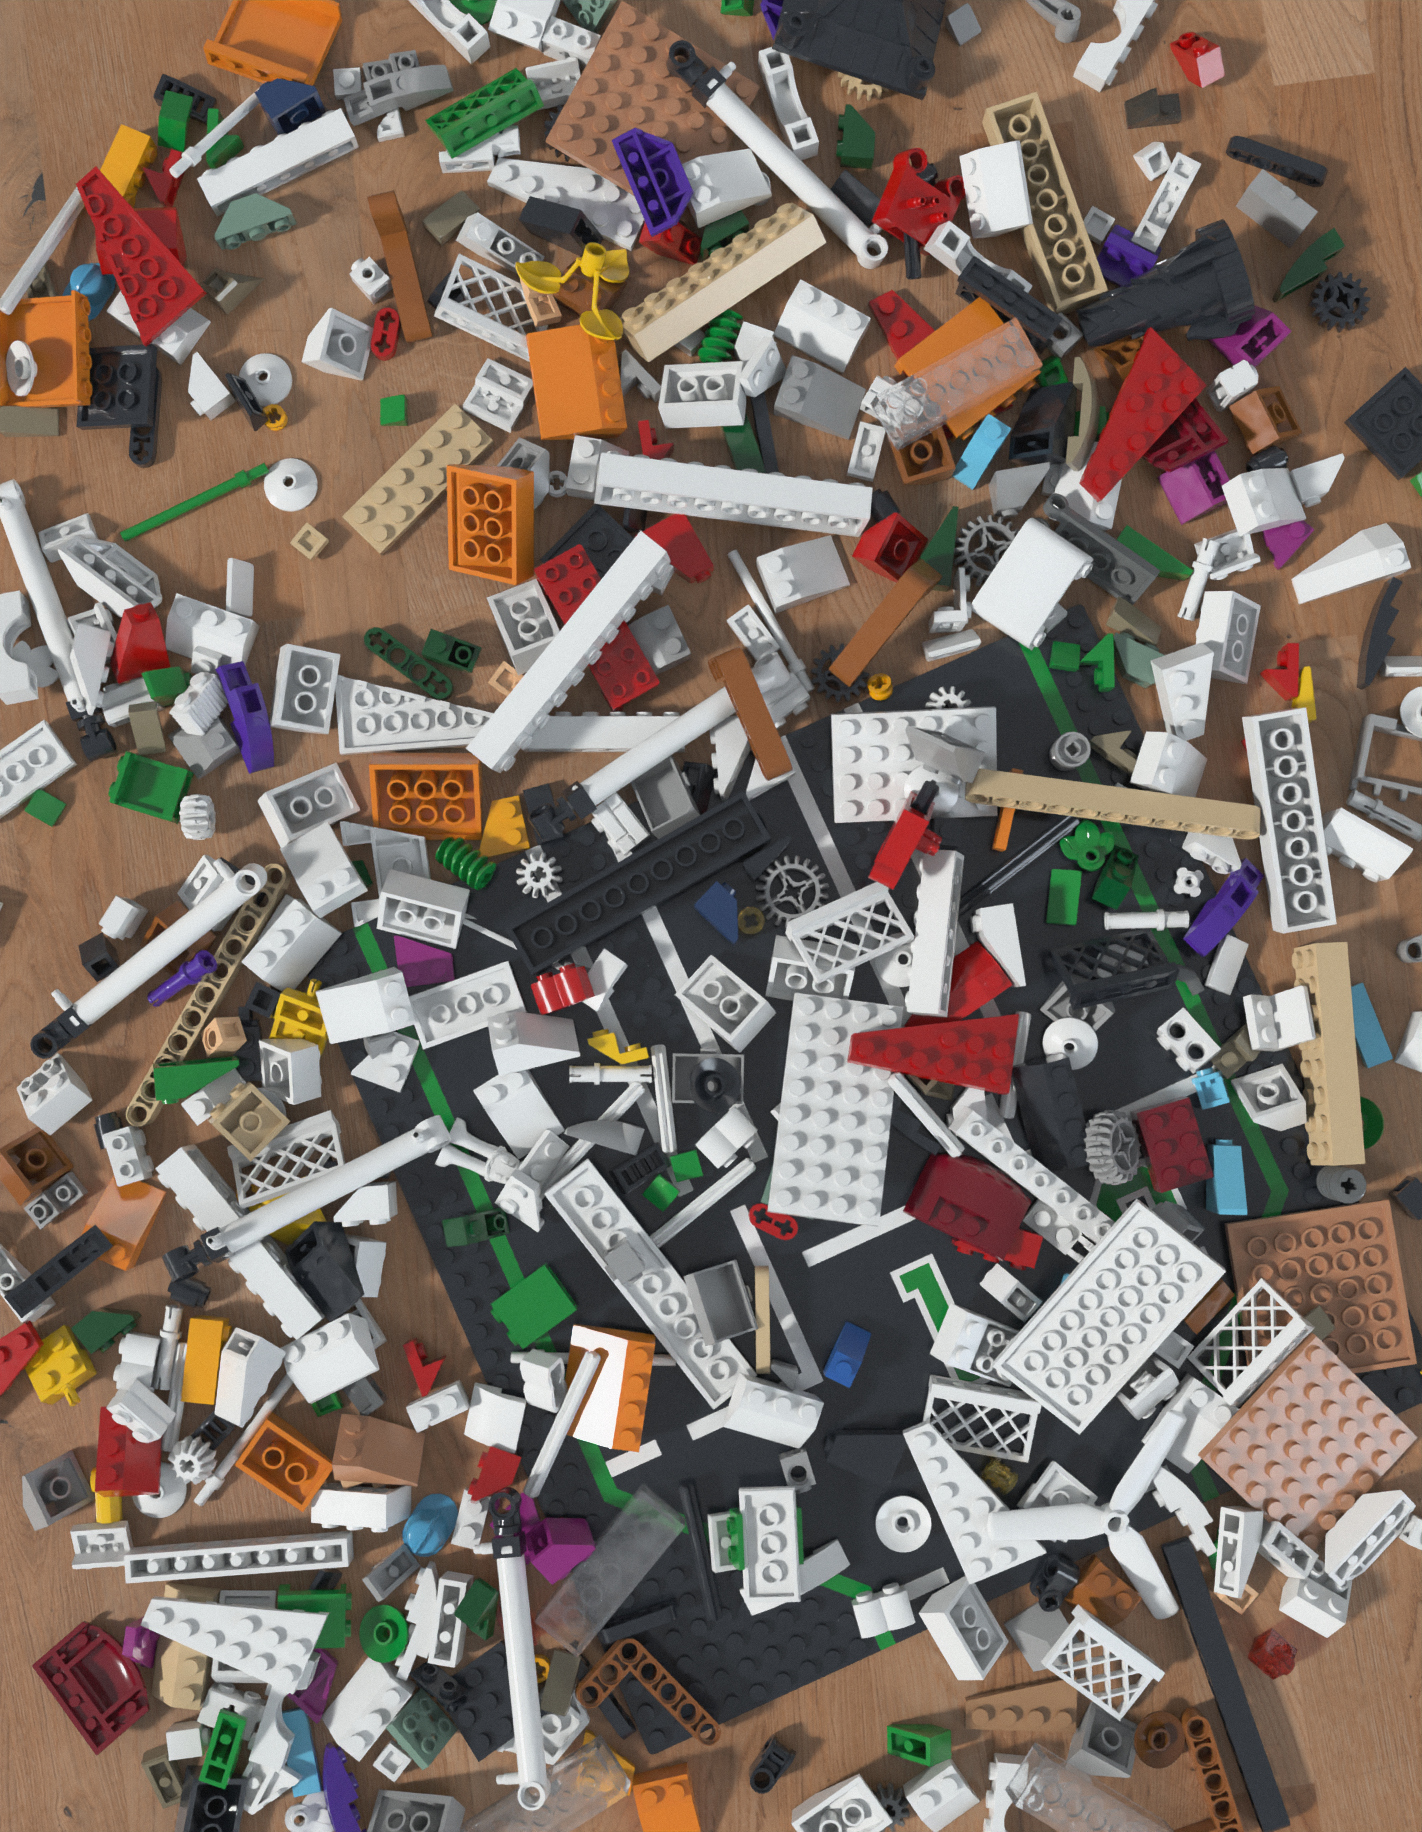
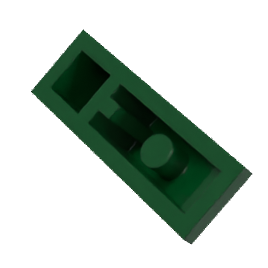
M957 506L952 507L919 559H923L943 576L932 589L935 591L947 592L951 585L959 509Z

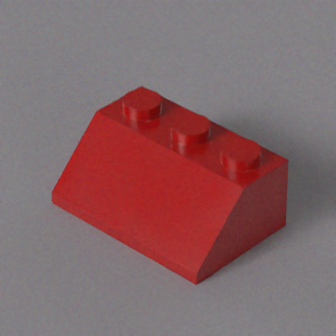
M177 207L133 208L184 267L187 253ZM95 229L96 252L102 275L113 274Z
M101 1407L95 1492L102 1497L159 1494L163 1435L158 1440L150 1443L140 1442L133 1437V1431L130 1428L115 1422L112 1418L113 1414L106 1407Z

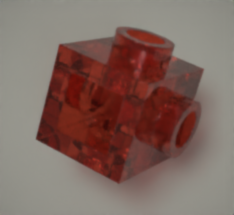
M1271 1628L1254 1637L1247 1659L1274 1680L1282 1675H1288L1294 1669V1659L1298 1649Z

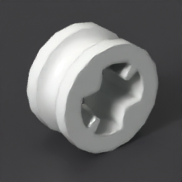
M552 471L549 473L548 494L552 497H562L567 493V476L563 472ZM555 478H559L560 482L564 483L563 487L559 486L560 490H554V487L550 485L551 481L554 483Z

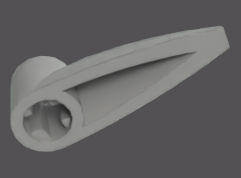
M1025 0L1041 17L1055 27V37L1057 40L1063 43H1070L1076 40L1081 18V11L1077 6L1066 0Z
M596 1120L570 1126L565 1130L564 1134L637 1155L645 1129L626 1122Z

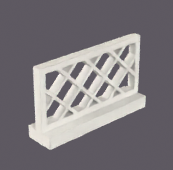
M458 254L434 316L530 362L527 339L523 327L534 324L531 317V319L520 323L515 309L526 306L529 312L522 285ZM462 264L470 268L474 278L463 281L459 273L460 265ZM487 278L495 280L499 290L488 293L482 280ZM477 282L482 295L471 299L466 285ZM460 288L466 301L458 303L449 299L451 290ZM512 290L519 292L523 302L512 305L507 292ZM501 294L507 307L496 311L490 298ZM485 300L490 313L485 315L478 313L473 303ZM510 312L515 325L509 327L503 325L498 315ZM548 325L535 328L537 332L547 330Z
M875 882L788 922L785 933L790 942H794L817 984L914 939L913 933L891 898L888 887ZM885 901L890 910L889 916L884 917L873 913L874 907ZM856 914L868 917L865 928L849 924L850 918ZM870 919L886 923L883 934L867 930ZM889 924L901 928L905 936L898 939L886 936ZM835 925L844 928L841 939L825 935L827 927ZM846 930L862 934L859 945L843 941ZM865 935L881 940L879 948L871 950L862 947ZM808 936L820 939L817 950L806 948L801 939ZM822 941L839 945L835 957L819 952ZM841 946L857 951L855 959L847 961L838 958ZM817 957L833 962L831 970L820 974L815 966Z
M331 1110L285 1126L252 1161L248 1160L234 1145L227 1147L228 1156L233 1163L238 1200L242 1209L292 1192L346 1164L339 1134L341 1133L340 1124ZM333 1136V1140L327 1148L318 1145L322 1139ZM308 1146L301 1158L293 1155L297 1148ZM314 1150L323 1153L316 1164L307 1161ZM277 1155L282 1156L275 1167L266 1164L270 1158ZM330 1156L336 1158L338 1161L337 1166L329 1169L323 1167ZM289 1159L297 1162L290 1173L282 1170ZM252 1164L256 1165L249 1176L242 1174L241 1168ZM304 1165L312 1168L308 1176L304 1178L297 1177ZM263 1168L271 1171L264 1183L256 1180V1177ZM277 1175L286 1178L281 1186L276 1188L270 1186ZM252 1184L260 1187L255 1195L246 1198L245 1193Z
M1261 1278L1187 1358L1220 1391L1230 1406L1240 1407L1315 1327ZM1264 1288L1270 1294V1306L1257 1307L1256 1295ZM1242 1310H1251L1252 1326H1238V1314ZM1257 1310H1271V1326H1257ZM1276 1310H1286L1293 1317L1287 1326H1276ZM1223 1330H1232L1233 1346H1219V1335ZM1238 1330H1252V1346H1238ZM1257 1330H1271V1342L1267 1347L1257 1345ZM1205 1350H1214V1366H1204L1198 1357ZM1219 1350H1233V1366H1220ZM1238 1350H1252V1362L1249 1366H1239ZM1220 1370H1233V1382L1227 1389L1220 1382Z
M930 1375L923 1422L929 1420L932 1425L938 1422L945 1431L942 1436L945 1439L948 1437L951 1439V1441H947L954 1450L1028 1463L1036 1420L1041 1410L1039 1402L1025 1391ZM934 1397L946 1399L950 1407L937 1414L932 1407ZM965 1403L973 1404L977 1412L964 1419L958 1408ZM992 1408L1000 1409L1005 1416L991 1424L985 1413ZM954 1411L961 1420V1423L948 1430L941 1419ZM1019 1413L1030 1414L1029 1423L1018 1429L1012 1418ZM982 1416L989 1427L976 1435L968 1424ZM1009 1421L1016 1432L1003 1440L996 1431V1428ZM966 1427L972 1438L965 1443L957 1442L953 1434ZM993 1432L999 1443L991 1448L984 1447L980 1439ZM1020 1437L1024 1442L1023 1454L1011 1452L1007 1444Z
M1078 1604L1071 1612L1075 1619L1041 1663L1120 1721L1151 1680L1154 1678L1159 1682L1165 1672L1153 1659ZM1079 1629L1084 1632V1642L1072 1644L1073 1636ZM1102 1645L1103 1655L1091 1658V1648ZM1085 1649V1660L1073 1662V1652ZM1067 1653V1664L1059 1666L1053 1664L1059 1655ZM1121 1659L1122 1669L1110 1672V1661ZM1103 1663L1104 1673L1092 1676V1666ZM1085 1667L1086 1677L1075 1680L1074 1670ZM1136 1673L1142 1675L1136 1684L1129 1685L1128 1675ZM1122 1677V1687L1111 1689L1110 1680ZM1104 1681L1105 1691L1093 1693L1092 1684ZM1123 1695V1701L1117 1709H1114L1111 1704V1697Z

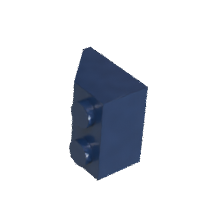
M277 78L272 82H265L260 86L259 90L254 92L267 119L278 135L289 134L297 130L301 124L313 122L326 113L319 93L315 86Z
M716 881L694 904V909L734 945L738 941L737 900L734 898L736 892L726 882L720 885Z

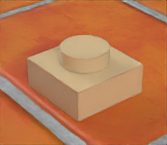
M306 522L290 544L313 562L328 544L329 540Z

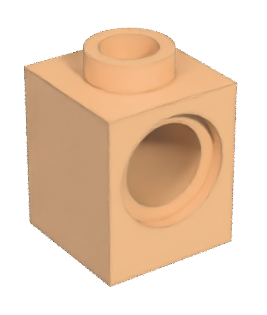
M239 1017L214 1018L200 1033L207 1057L232 1056L247 1041Z

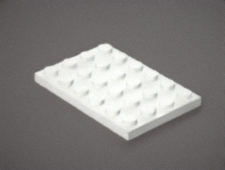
M996 707L831 714L834 822L896 820L906 801L904 794L906 779L915 768L924 764L915 760L905 731L907 725L940 731L986 752L979 768L997 771ZM962 782L959 785V794L954 806L945 814L936 817L997 816V806L966 801V782Z

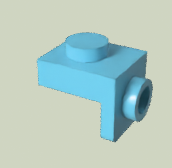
M1210 1067L1196 1071L1197 1077L1191 1080L1195 1084L1203 1110L1230 1102L1221 1070L1214 1072L1213 1068Z

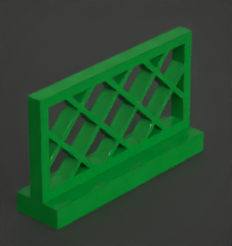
M515 68L425 121L443 144L448 155L453 159L542 108L544 104L531 78L527 80Z

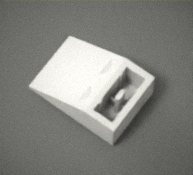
M950 1303L930 1354L947 1365L1010 1387L1012 1381L993 1367V1361L1020 1331L972 1310Z
M236 1327L221 1353L215 1415L243 1428L245 1423L252 1417L258 1400L267 1391L268 1383L273 1374L280 1368L286 1352L264 1338Z

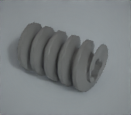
M1328 1165L1319 1171L1316 1178L1317 1188L1324 1197L1343 1203L1359 1201L1366 1191L1364 1176L1353 1168Z

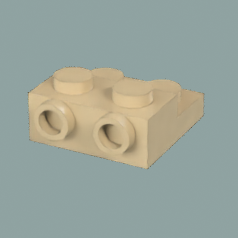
M240 1082L229 1093L232 1098L225 1105L220 1102L211 1110L209 1114L212 1118L209 1122L248 1160L252 1161L282 1131L290 1120L252 1083L247 1082L244 1085Z

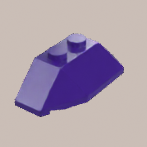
M633 128L611 140L650 235L654 237L677 225L694 191L674 144L655 135L643 132V130Z

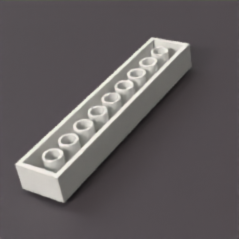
M617 451L601 453L597 471L594 504L860 537L870 520L872 488L865 487L862 483H850L848 485L838 483V481L833 479L817 481L812 480L808 476H797L794 478L787 477L779 472L763 474L758 473L754 469H743L740 471L733 470L725 465L709 467L704 466L700 462H689L686 464L678 463L671 458L655 460L650 459L646 455H635L632 457L624 456Z
M640 531L466 749L492 770L501 773L503 770L508 771L515 763L516 758L514 756L520 748L525 750L532 742V733L537 727L541 729L550 719L548 714L553 707L556 706L558 708L568 696L565 692L571 685L576 686L585 675L582 671L589 663L593 665L602 654L600 651L602 646L606 642L610 644L619 633L617 628L623 620L628 622L636 612L634 607L639 600H646L653 591L652 584L656 579L659 578L661 580L671 568L668 564L671 560L667 551Z

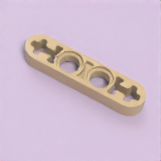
M755 1266V1320L758 1329L755 1330L756 1374H770L769 1266Z

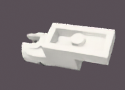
M510 125L451 159L447 151L439 152L442 173L492 171L495 166V156L498 155V158L521 154L518 125Z

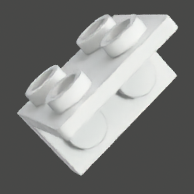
M964 567L958 568L953 578L954 607H940L938 611L933 612L928 622L929 633L961 632L965 624H968V618H971L972 613L971 602H966L967 591H970V577L965 575Z
M1298 986L1272 996L1251 994L1243 997L1251 1050L1275 1052L1316 1038L1307 986Z

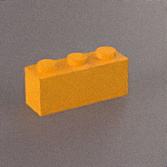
M121 124L100 169L132 208L135 205V196L139 187L141 188L146 181V174L143 168L148 169L149 165L155 161L157 146L151 136Z
M195 1315L190 1318L181 1394L182 1402L211 1405L216 1403L221 1353L232 1335V1326H229V1318Z

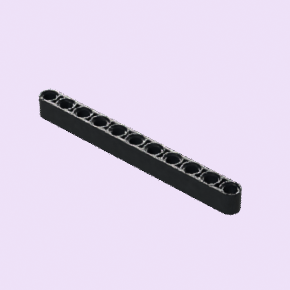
M1186 1535L1161 1544L1168 1570L1259 1827L1262 1832H1274L1291 1825L1191 1541Z

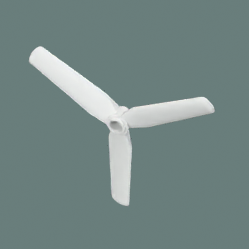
M1176 1410L1166 1412L1117 1485L1109 1503L1101 1507L1085 1503L992 1512L987 1521L990 1539L992 1541L1086 1539L1105 1533L1108 1536L1111 1552L1154 1618L1166 1619L1175 1615L1179 1611V1606L1143 1536L1128 1524L1129 1518L1127 1515L1146 1492L1186 1423V1416Z

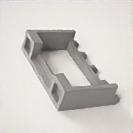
M1375 714L1363 717L1348 789L1353 791L1357 788L1358 782L1373 785L1372 795L1375 796L1380 795L1382 787L1400 791L1398 800L1402 802L1406 801L1408 793L1422 796V788L1364 776L1373 731L1421 742L1422 738L1410 733L1405 726L1397 724V719Z

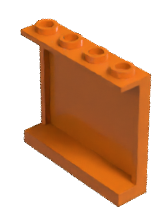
M233 0L215 40L207 39L203 47L207 63L261 83L272 82L279 78L313 86L342 22L340 4L334 0Z
M71 290V295L21 299L10 315L0 311V406L49 408L90 405V396L92 395L90 369L92 367V360L89 355L91 331L88 324V315L90 314L91 307L87 296L76 290ZM17 340L24 341L29 346L33 360L38 368L32 388L25 396L16 395L11 390L7 379V353L10 345Z
M980 297L899 358L894 365L900 375L903 372L908 375L954 435L950 439L952 443L958 438H961L962 441L967 439L975 432L973 427L979 422L982 423L988 414L993 417L996 416L994 410L1000 405L1005 409L1016 400L1014 395L1020 390L1024 393L1037 384L1035 378L1041 373L990 304Z

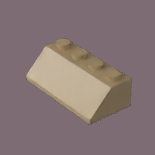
M166 1583L164 1597L188 1599L195 1602L212 1601L219 1604L221 1589ZM160 1635L151 1695L171 1707L200 1710L208 1694L213 1658Z

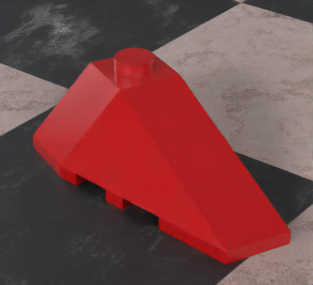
M976 941L953 959L947 1017L916 1015L912 1013L904 1026L912 1027L960 1021L1012 986V983L993 957Z

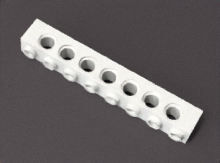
M965 1106L949 1126L950 1130L1095 1244L1115 1224L1112 1219L972 1109Z
M352 1531L133 1547L124 1555L126 1583L348 1567L354 1559Z

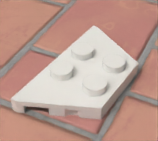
M543 1688V1689L540 1691V1693H539V1697H540L541 1699H542V1695H543L544 1688ZM575 1689L571 1707L566 1716L548 1712L541 1717L545 1762L547 1764L554 1765L590 1721L586 1708L575 1697ZM515 1737L499 1747L497 1751L503 1753V1750L516 1753Z

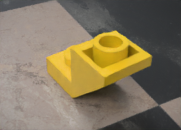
M608 1029L592 1032L593 1038L587 1039L590 1046L620 1064L649 1058L647 1047L641 1048L640 1043L624 1047L625 1053H620L616 1033L609 1034Z

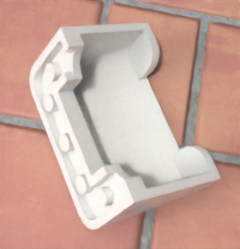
M1031 517L1022 526L972 602L971 610L1032 651L1035 646L1039 647L1044 641L1046 633H1044L1045 626L1043 624L1074 579L1078 580L1080 577L1085 578L1090 573L1093 567L1091 563L1093 558Z

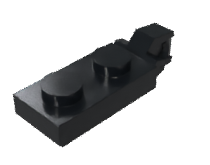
M241 1006L238 1007V1017L240 1018L247 1041L233 1054L239 1060V1066L236 1067V1070L245 1081H262L259 1040H262V1026H259V1020H253V1010Z

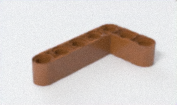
M392 190L367 196L371 215L380 235L406 342L411 343L433 337L404 216L396 194Z
M923 559L909 567L828 670L850 687L917 603L932 591L943 576Z
M736 647L708 660V665L717 683L723 681L766 781L792 771L790 759L741 647Z
M631 1637L617 1640L575 1688V1697L578 1702L586 1708H595L601 1704L630 1671L697 1741L705 1746H712L720 1739L721 1729L718 1723L638 1641ZM627 1643H632L634 1645L633 1655L629 1658H624L621 1652L623 1646ZM647 1663H652L654 1667L653 1674L649 1678H643L641 1675L642 1667ZM612 1664L615 1667V1674L611 1679L606 1680L602 1677V1670L606 1665ZM671 1683L673 1686L672 1695L668 1698H663L661 1696V1688L665 1684ZM588 1686H594L596 1690L594 1698L590 1701H584L582 1697L584 1689ZM690 1703L693 1708L692 1714L688 1718H682L680 1713L682 1706ZM711 1724L712 1733L709 1737L702 1738L700 1735L702 1726Z
M1188 1707L1182 1711L1179 1720L1182 1724L1185 1741L1210 1819L1170 1832H1225L1228 1828H1235L1234 1832H1244L1210 1724L1199 1709ZM1193 1720H1200L1198 1727L1194 1729L1189 1728ZM1204 1746L1209 1747L1205 1755H1198L1200 1748ZM1218 1774L1215 1781L1206 1782L1209 1775ZM1219 1801H1226L1223 1808L1215 1809Z

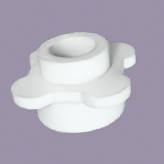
M1184 867L1178 869L1174 891L1177 894L1185 893L1190 894L1192 897L1198 896L1201 893L1199 886L1200 881L1204 878L1203 873L1199 870L1195 872L1188 871ZM1187 880L1191 881L1190 885L1186 883Z

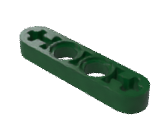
M379 627L371 628L365 633L364 643L372 653L430 696L439 701H445L452 696L454 686L450 679ZM381 634V640L389 646L385 655L381 654L385 649L379 644H375L374 647L372 646L373 641L371 637L373 635L378 637ZM396 649L405 651L406 657L401 663H394L391 660V654ZM417 665H423L427 669V674L422 679H416L412 675V671ZM433 673L437 674L433 677L439 684L446 682V693L439 692V694H436V687L429 682Z

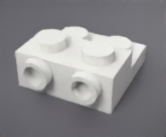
M1052 1461L1037 1483H1032L1017 1506L1021 1509L1075 1503L1093 1505L1098 1497L1059 1464Z

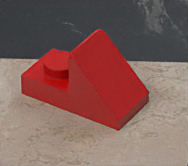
M171 149L169 157H166L163 162V174L143 168L163 207H173L185 174L184 171L179 177L175 178L169 171L182 158V152Z
M649 420L638 421L643 455L655 460L669 458L674 452V443L653 446V444H657L655 428H650Z
M1287 643L1278 651L1277 666L1281 667V669H1265L1260 673L1261 677L1285 701H1292L1298 697L1299 643Z
M416 1337L406 1341L403 1344V1348L420 1393L424 1397L431 1391L446 1355L426 1363L425 1359L428 1358L426 1348L423 1342H418Z

